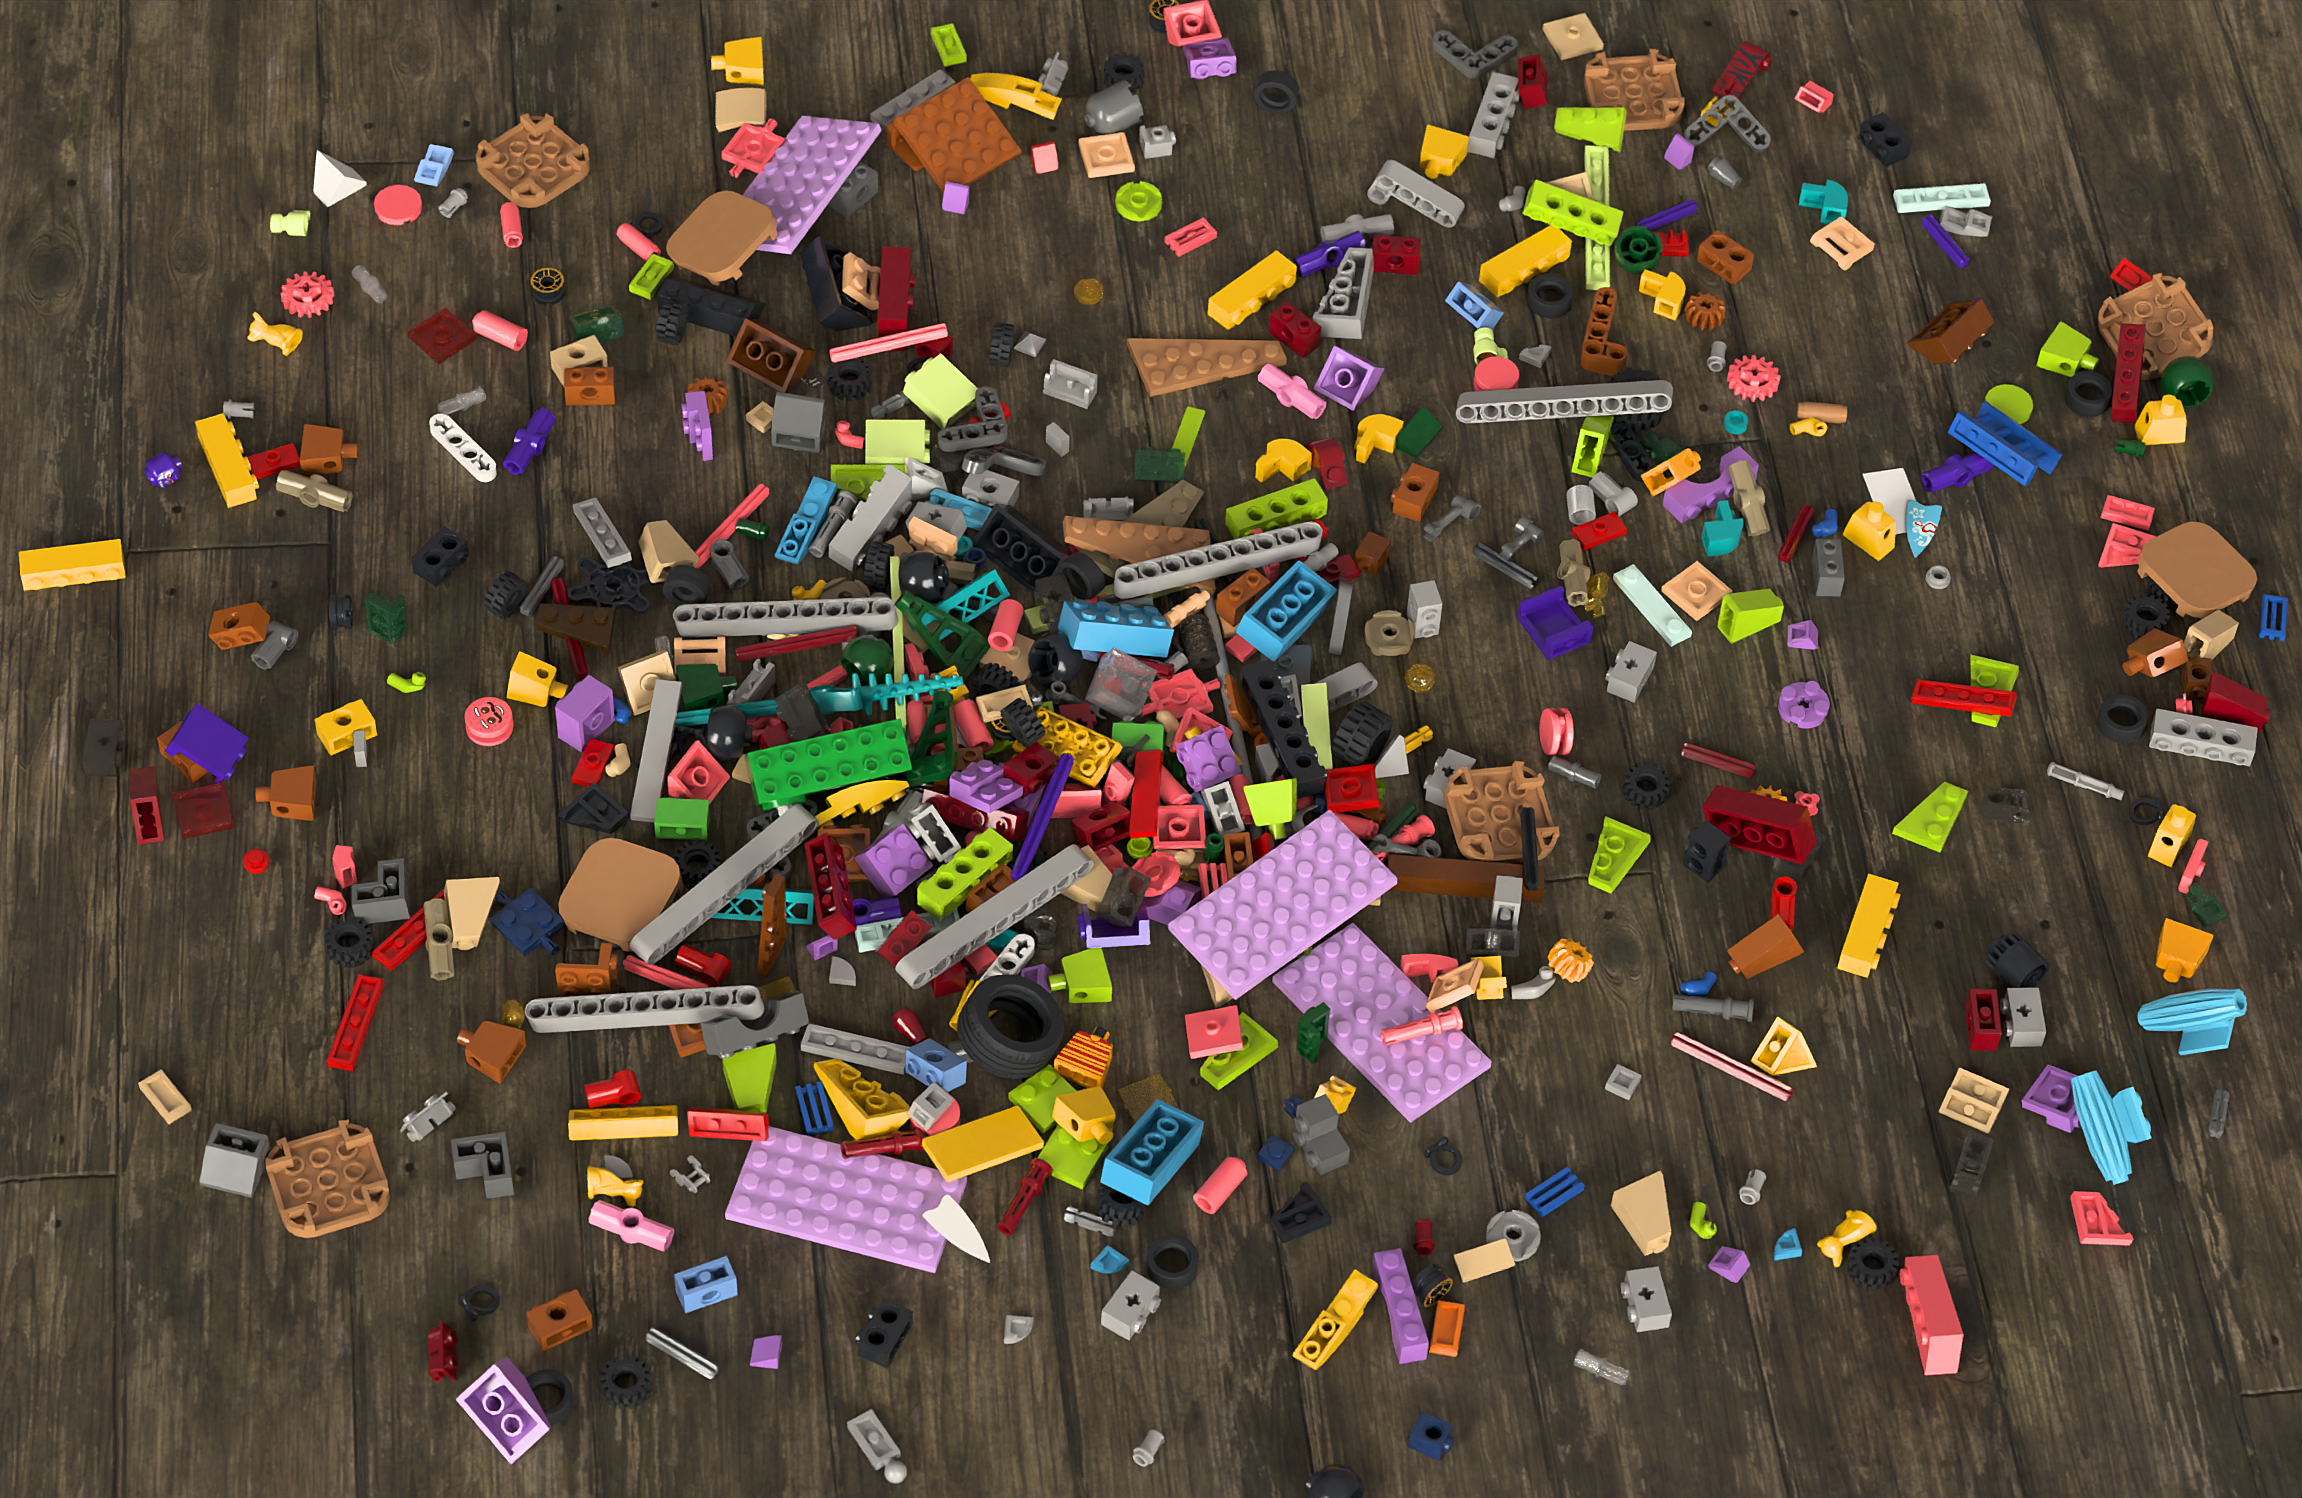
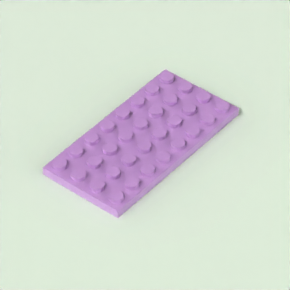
M801 116L786 136L785 143L775 151L776 155L770 162L765 164L764 171L759 172L743 194V196L769 207L778 221L776 228L778 235L775 240L772 241L766 238L756 250L791 254L881 132L879 123Z
M1328 810L1168 924V930L1236 1000L1397 884V877L1331 810Z
M1351 923L1273 976L1272 982L1303 1014L1309 1008L1317 1007L1322 1002L1330 1008L1327 1038L1410 1123L1491 1067L1492 1061L1461 1030L1456 1028L1442 1031L1441 1035L1438 1036L1431 1033L1384 1046L1380 1030L1428 1017L1430 1014L1426 1007L1428 997L1354 923ZM1438 1009V1010H1436V1011H1434V1012H1436V1014H1437V1013H1441L1442 1011H1441L1440 1009Z
M768 1126L769 1138L766 1141L753 1140L726 1209L725 1219L913 1268L936 1272L947 1239L923 1217V1214L928 1210L938 1208L945 1195H950L959 1205L967 1184V1177L963 1176L947 1182L938 1169L879 1154L844 1159L841 1154L840 1144Z

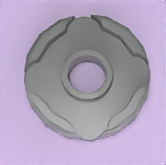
M1512 1210V1212L1506 1213L1503 1211L1490 1220L1486 1231V1242L1489 1244L1506 1238L1513 1260L1521 1261L1528 1259L1537 1251L1541 1240V1233L1537 1221L1529 1214L1519 1210ZM1510 1231L1518 1232L1521 1237L1518 1239H1510L1506 1235V1233Z

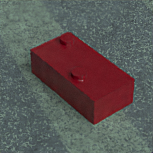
M882 247L878 338L908 331L909 309L913 308L914 293H910L911 288H915L916 273H911V247ZM907 346L887 351L907 352Z
M1720 785L1715 786L1702 805L1706 821L1731 838L1729 843L1731 847L1803 864L1817 844L1808 806Z

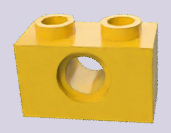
M362 699L347 703L343 707L330 713H325L315 719L317 735L330 756L354 746V731H365L366 740L377 736L375 720Z

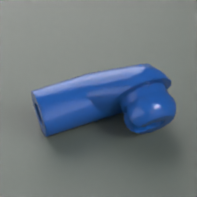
M1828 509L1825 512V520L1813 526L1812 531L1815 537H1827L1837 531L1836 510Z
M613 697L614 711L617 712L614 719L617 722L626 724L629 716H631V710L625 701Z
M1706 971L1701 980L1684 981L1680 986V991L1686 996L1705 997L1717 980V976L1713 972Z

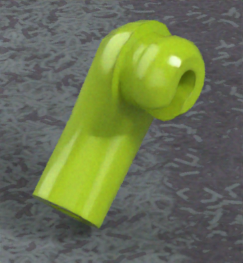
M416 672L412 675L411 679H404L395 673H391L387 679V684L403 693L419 691L426 685V676L423 673Z
M1695 1202L1692 1207L1690 1226L1701 1238L1710 1239L1716 1234V1225H1711V1221L1704 1219L1706 1205L1702 1202Z

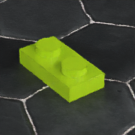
M953 24L931 28V36L944 67L966 62V53Z
M652 254L630 283L629 291L651 300L674 269V262Z

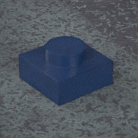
M1271 1134L1259 1151L1257 1160L1281 1172L1293 1155L1295 1147Z

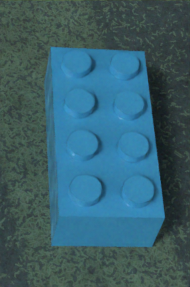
M1298 560L1244 614L1235 632L1275 662L1329 608L1338 590Z
M1075 599L1074 602L1064 601L1058 630L1067 635L1073 649L1166 658L1174 629L1155 607L1144 606V608H1136L1129 604L1114 606L1102 601L1093 604L1080 599Z
M1156 1099L1105 1158L1101 1183L1149 1205L1199 1146L1204 1121Z

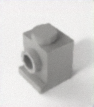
M1167 125L1152 128L1140 126L1139 144L1144 159L1172 155V145H1175L1174 131L1168 130Z
M933 1082L913 1102L907 1115L924 1130L928 1131L949 1109L954 1099L944 1088L939 1087Z

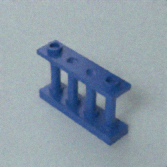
M1987 401L1983 402L1975 419L1964 411L1958 412L1948 431L1949 434L2024 486L2030 483L2038 467L2048 474H2052L2062 456L2061 452Z

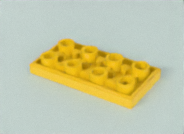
M1040 706L1036 711V716L1041 719V724L1044 725L1046 734L1036 742L1043 745L1059 758L1063 753L1072 755L1074 757V764L1069 776L1095 788L1123 748L1122 745L1113 739ZM1017 740L1012 745L1013 749L1019 753L1027 748L1022 746V743H1019Z
M1018 1105L922 1139L923 1148L947 1182L1042 1149L1044 1141Z

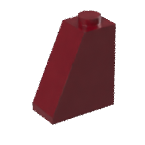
M2212 672L2202 701L2200 717L2257 727V733H2261L2263 724H2268L2271 709H2267L2268 698L2218 673Z
M155 766L130 769V803L138 845L164 841Z

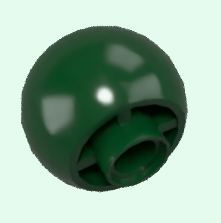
M2182 356L2174 359L2165 367L2161 376V388L2164 396L2173 395L2182 402L2183 408H2191L2202 404L2211 395L2214 387V376L2211 368L2205 361L2194 356Z
M872 635L856 636L844 646L841 652L840 662L842 667L847 671V675L851 680L852 673H857L861 686L869 685L870 673H874L878 685L885 684V674L890 673L892 675L894 672L893 651L887 642L881 638L877 639Z

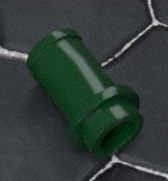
M2117 437L2116 444H2122L2125 447L2115 445L2114 452L2136 455L2135 458H2138V456L2143 457L2146 442H2141L2142 439L2136 441Z
M740 518L737 523L736 532L756 537L758 541L768 538L770 527L763 521L757 523Z
M1212 833L1206 837L1204 842L1206 849L1203 859L1206 862L1209 856L1208 864L1218 863L1220 853L1225 847L1223 837L1220 834Z

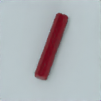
M1802 505L1779 551L1778 559L1785 563L1791 561L1813 516L1814 508L1812 506Z
M1686 742L1682 749L1683 757L1749 779L1754 776L1756 770L1755 764Z

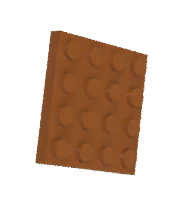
M969 77L896 117L893 121L896 128L943 193L946 181L967 186L1019 156L1022 152Z

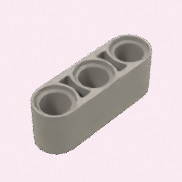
M1361 662L1314 683L1327 684L1329 713L1370 694L1378 684L1374 676Z

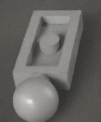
M872 1409L848 1421L847 1428L874 1468L878 1470L885 1466L884 1474L888 1481L892 1483L902 1482L907 1475V1468L904 1463L896 1460L901 1457V1452Z

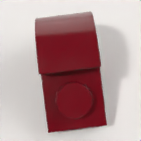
M1334 437L1305 444L1306 449L1312 453L1311 468L1317 467L1323 490L1349 484L1342 461L1345 460V457Z

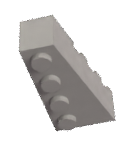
M1348 248L1337 269L1338 273L1335 279H1332L1326 296H1323L1320 302L1318 312H1315L1312 317L1313 321L1321 326V337L1362 339L1374 271L1373 251L1367 248Z
M889 463L883 469L885 473L883 479L880 482L875 480L870 487L871 491L867 501H860L856 506L852 516L853 520L847 519L829 544V558L851 572H854L858 566L861 567L865 564L872 541L882 542L884 535L888 531L892 532L900 516L902 514L906 515L912 507V478Z

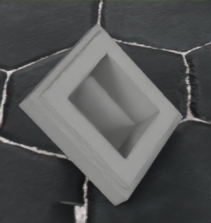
M1024 331L1014 349L1036 358L1046 343V339Z

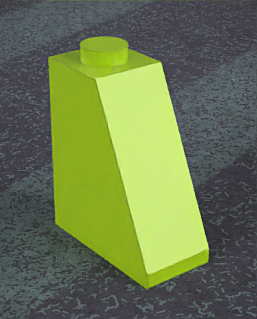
M1614 415L1586 417L1581 427L1571 472L1592 478L1597 474L1609 438Z
M1770 589L1726 594L1723 596L1717 627L1732 644L1780 622L1784 608L1783 602Z
M775 1043L736 1052L731 1057L722 1058L723 1071L735 1110L767 1112L777 1063Z

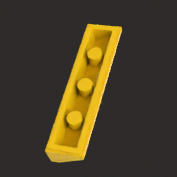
M678 1106L570 1110L568 1121L570 1140L676 1136L678 1135Z

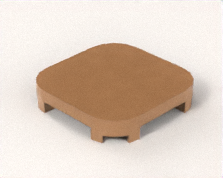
M1650 49L1647 56L1606 58L1605 52L1597 53L1596 58L1588 64L1586 63L1584 84L1590 108L1625 107L1627 114L1624 131L1660 129L1674 126L1682 118L1685 97L1681 96L1674 59L1671 58L1669 60L1667 57L1658 54L1657 49Z
M529 113L520 116V124L490 143L485 140L478 144L476 161L477 169L481 176L511 202L520 207L533 208L546 204L584 179L590 170V161L586 145L584 143L578 145L554 124L552 116L545 114V117H529Z
M732 191L717 192L704 200L672 234L667 242L666 250L675 267L679 270L684 267L707 277L712 285L719 286L720 281H725L731 277L737 280L743 275L739 268L766 238L772 241L775 240L778 235L776 231L778 221L771 209L762 203Z
M2162 273L2152 275V281L2115 299H2112L2111 296L2103 301V306L2099 311L2098 328L2116 357L2118 353L2120 324H2145L2141 380L2159 378L2162 376L2165 367L2174 359L2182 356L2199 358L2208 352L2212 345V322L2210 319H2206L2185 288L2186 283L2180 277L2176 279L2171 276H2162Z
M2201 522L2183 523L2149 540L2144 544L2137 560L2139 565L2137 572L2141 578L2149 575L2179 605L2176 613L2181 617L2187 614L2202 620L2218 609L2221 610L2238 600L2245 602L2257 581L2256 572L2253 567L2216 530Z
M1514 761L1512 766L1475 770H1468V766L1458 768L1457 772L1446 783L1443 793L1457 846L1465 858L1470 861L1509 864L1523 862L1520 822L1522 807H1532L1535 811L1538 860L1544 859L1552 851L1560 833L1559 826L1554 827L1542 788L1545 780L1541 773L1537 775L1532 769L1523 766L1524 762Z
M601 839L588 848L561 894L558 903L559 913L568 930L577 935L578 931L618 944L623 951L632 952L629 944L633 937L667 910L677 893H682L684 887L682 873L675 860L666 854L622 839Z
M349 1120L338 1121L339 1127L290 1142H287L285 1137L276 1141V1146L269 1152L268 1157L265 1158L268 1179L282 1222L289 1232L304 1238L317 1237L370 1221L380 1216L386 1210L390 1201L388 1180L384 1174L372 1134L368 1127L363 1128L360 1125L349 1123Z

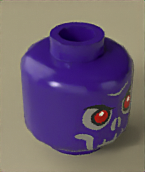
M161 452L147 460L144 472L153 487L157 485L159 488H165L180 479L179 469L183 467L176 455L171 457L169 453Z

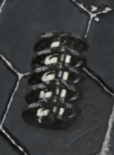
M1202 614L1186 617L1180 624V632L1189 665L1197 670H1208L1220 662V657L1211 624L1208 623L1209 618Z

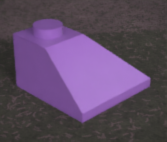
M1334 346L1314 386V390L1356 411L1375 389L1384 368L1362 356Z
M1178 879L1174 886L1163 894L1153 897L1142 896L1141 900L1145 902L1150 919L1168 925L1197 904L1202 893L1201 887Z

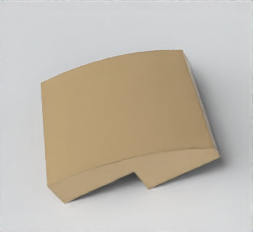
M737 88L716 92V128L719 132L740 127L744 123L755 127L765 126V89Z
M1959 1068L1939 1109V1113L1989 1134L2006 1099L2009 1088Z

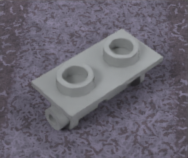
M1058 51L1052 59L1048 58L1042 68L1045 73H1042L1037 82L1042 83L1040 91L1055 97L1058 95L1068 70L1067 62L1057 59Z
M1125 496V498H1111V501H1106V498H1088V500L1083 501L1084 518L1124 521L1133 514V499H1128V496Z
M445 1092L440 1097L437 1094L433 1095L424 1103L426 1108L419 1113L414 1110L403 1119L405 1124L400 1129V1132L402 1133L405 1129H408L409 1133L407 1135L412 1142L420 1141L434 1130V1127L429 1122L430 1119L439 1126L451 1117L456 1108L452 1102L448 1101L446 1103L444 1101L448 1093Z

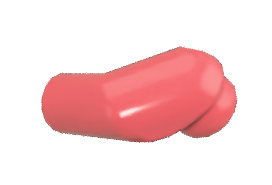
M839 421L837 428H835V434L841 444L864 449L866 438L852 435L849 430L850 424L847 421Z
M321 886L316 888L315 899L328 902L333 914L340 915L345 912L347 903L340 891Z

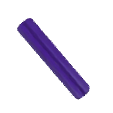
M1690 199L1636 222L1635 226L1647 227L1648 231H1652L1697 211V204L1694 200Z
M1932 215L1925 216L1922 219L1923 227L1959 268L1966 267L1970 261L1968 256Z

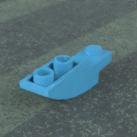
M813 477L797 514H793L775 553V558L797 565L804 559L809 552L808 548L815 540L828 517V508L837 491L836 483Z

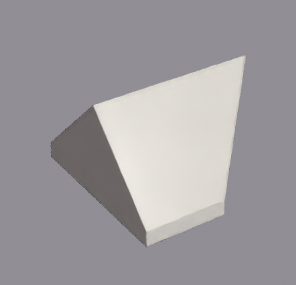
M317 150L314 194L327 207L367 185L366 181L351 167Z

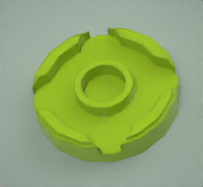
M1140 181V184L1130 182L1123 185L1116 193L1115 205L1118 212L1129 220H1150L1157 216L1161 210V193L1154 185Z
M2003 384L1995 386L1989 390L1985 397V401L2020 425L2029 419L2033 410V401L2030 395L2015 385Z

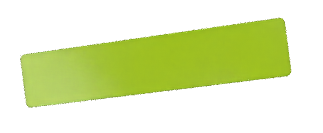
M1192 407L1186 408L1162 473L1163 476L1181 479L1204 418L1205 410Z

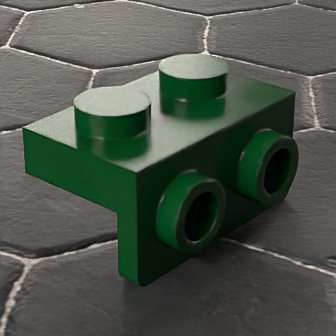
M1324 1002L1317 1007L1309 1008L1299 1018L1296 1049L1302 1058H1307L1312 1064L1318 1061L1319 1044L1327 1039L1330 1008Z

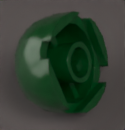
M1632 226L1624 229L1615 243V256L1618 264L1625 271L1632 274H1643L1645 269L1651 271L1657 266L1663 251L1659 235L1656 232L1648 231L1647 227Z

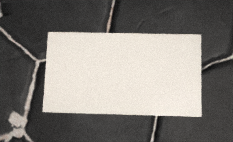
M1899 468L1863 474L1873 502L1882 503L1884 512L1894 518L1895 534L1907 533L1906 513L1908 501L1916 500L1904 469Z

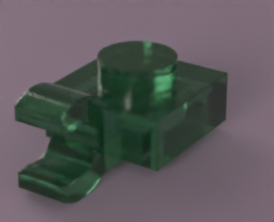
M2198 883L2188 886L2190 891L2185 893V897L2192 904L2190 909L2204 928L2227 918L2228 912L2214 894L2206 896Z

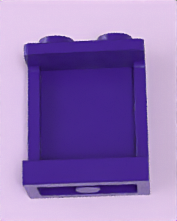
M1562 586L1547 589L1542 594L1528 597L1520 602L1517 619L1547 660L1591 643L1593 626L1588 620L1585 622L1579 620L1565 601L1564 588Z
M196 704L184 718L165 752L172 757L177 752L185 755L215 775L213 783L218 785L223 779L227 781L236 768L232 765L235 760L240 761L246 753L247 748L244 745L249 738L199 704Z
M1144 900L1134 901V915L1090 918L1087 904L1082 905V913H1077L1080 939H1085L1087 948L1150 944L1149 917Z

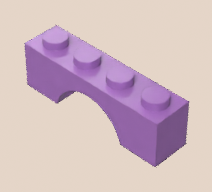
M1739 446L1721 457L1718 471L1720 477L1717 480L1699 484L1683 479L1665 490L1663 506L1681 524L1689 519H1695L1704 510L1715 507L1718 501L1733 496L1735 490L1728 470L1729 465L1742 460L1750 461L1756 480L1759 464Z
M1401 1248L1374 1253L1372 1272L1375 1282L1378 1283V1293L1383 1294L1388 1307L1392 1328V1341L1399 1364L1425 1360L1429 1342Z

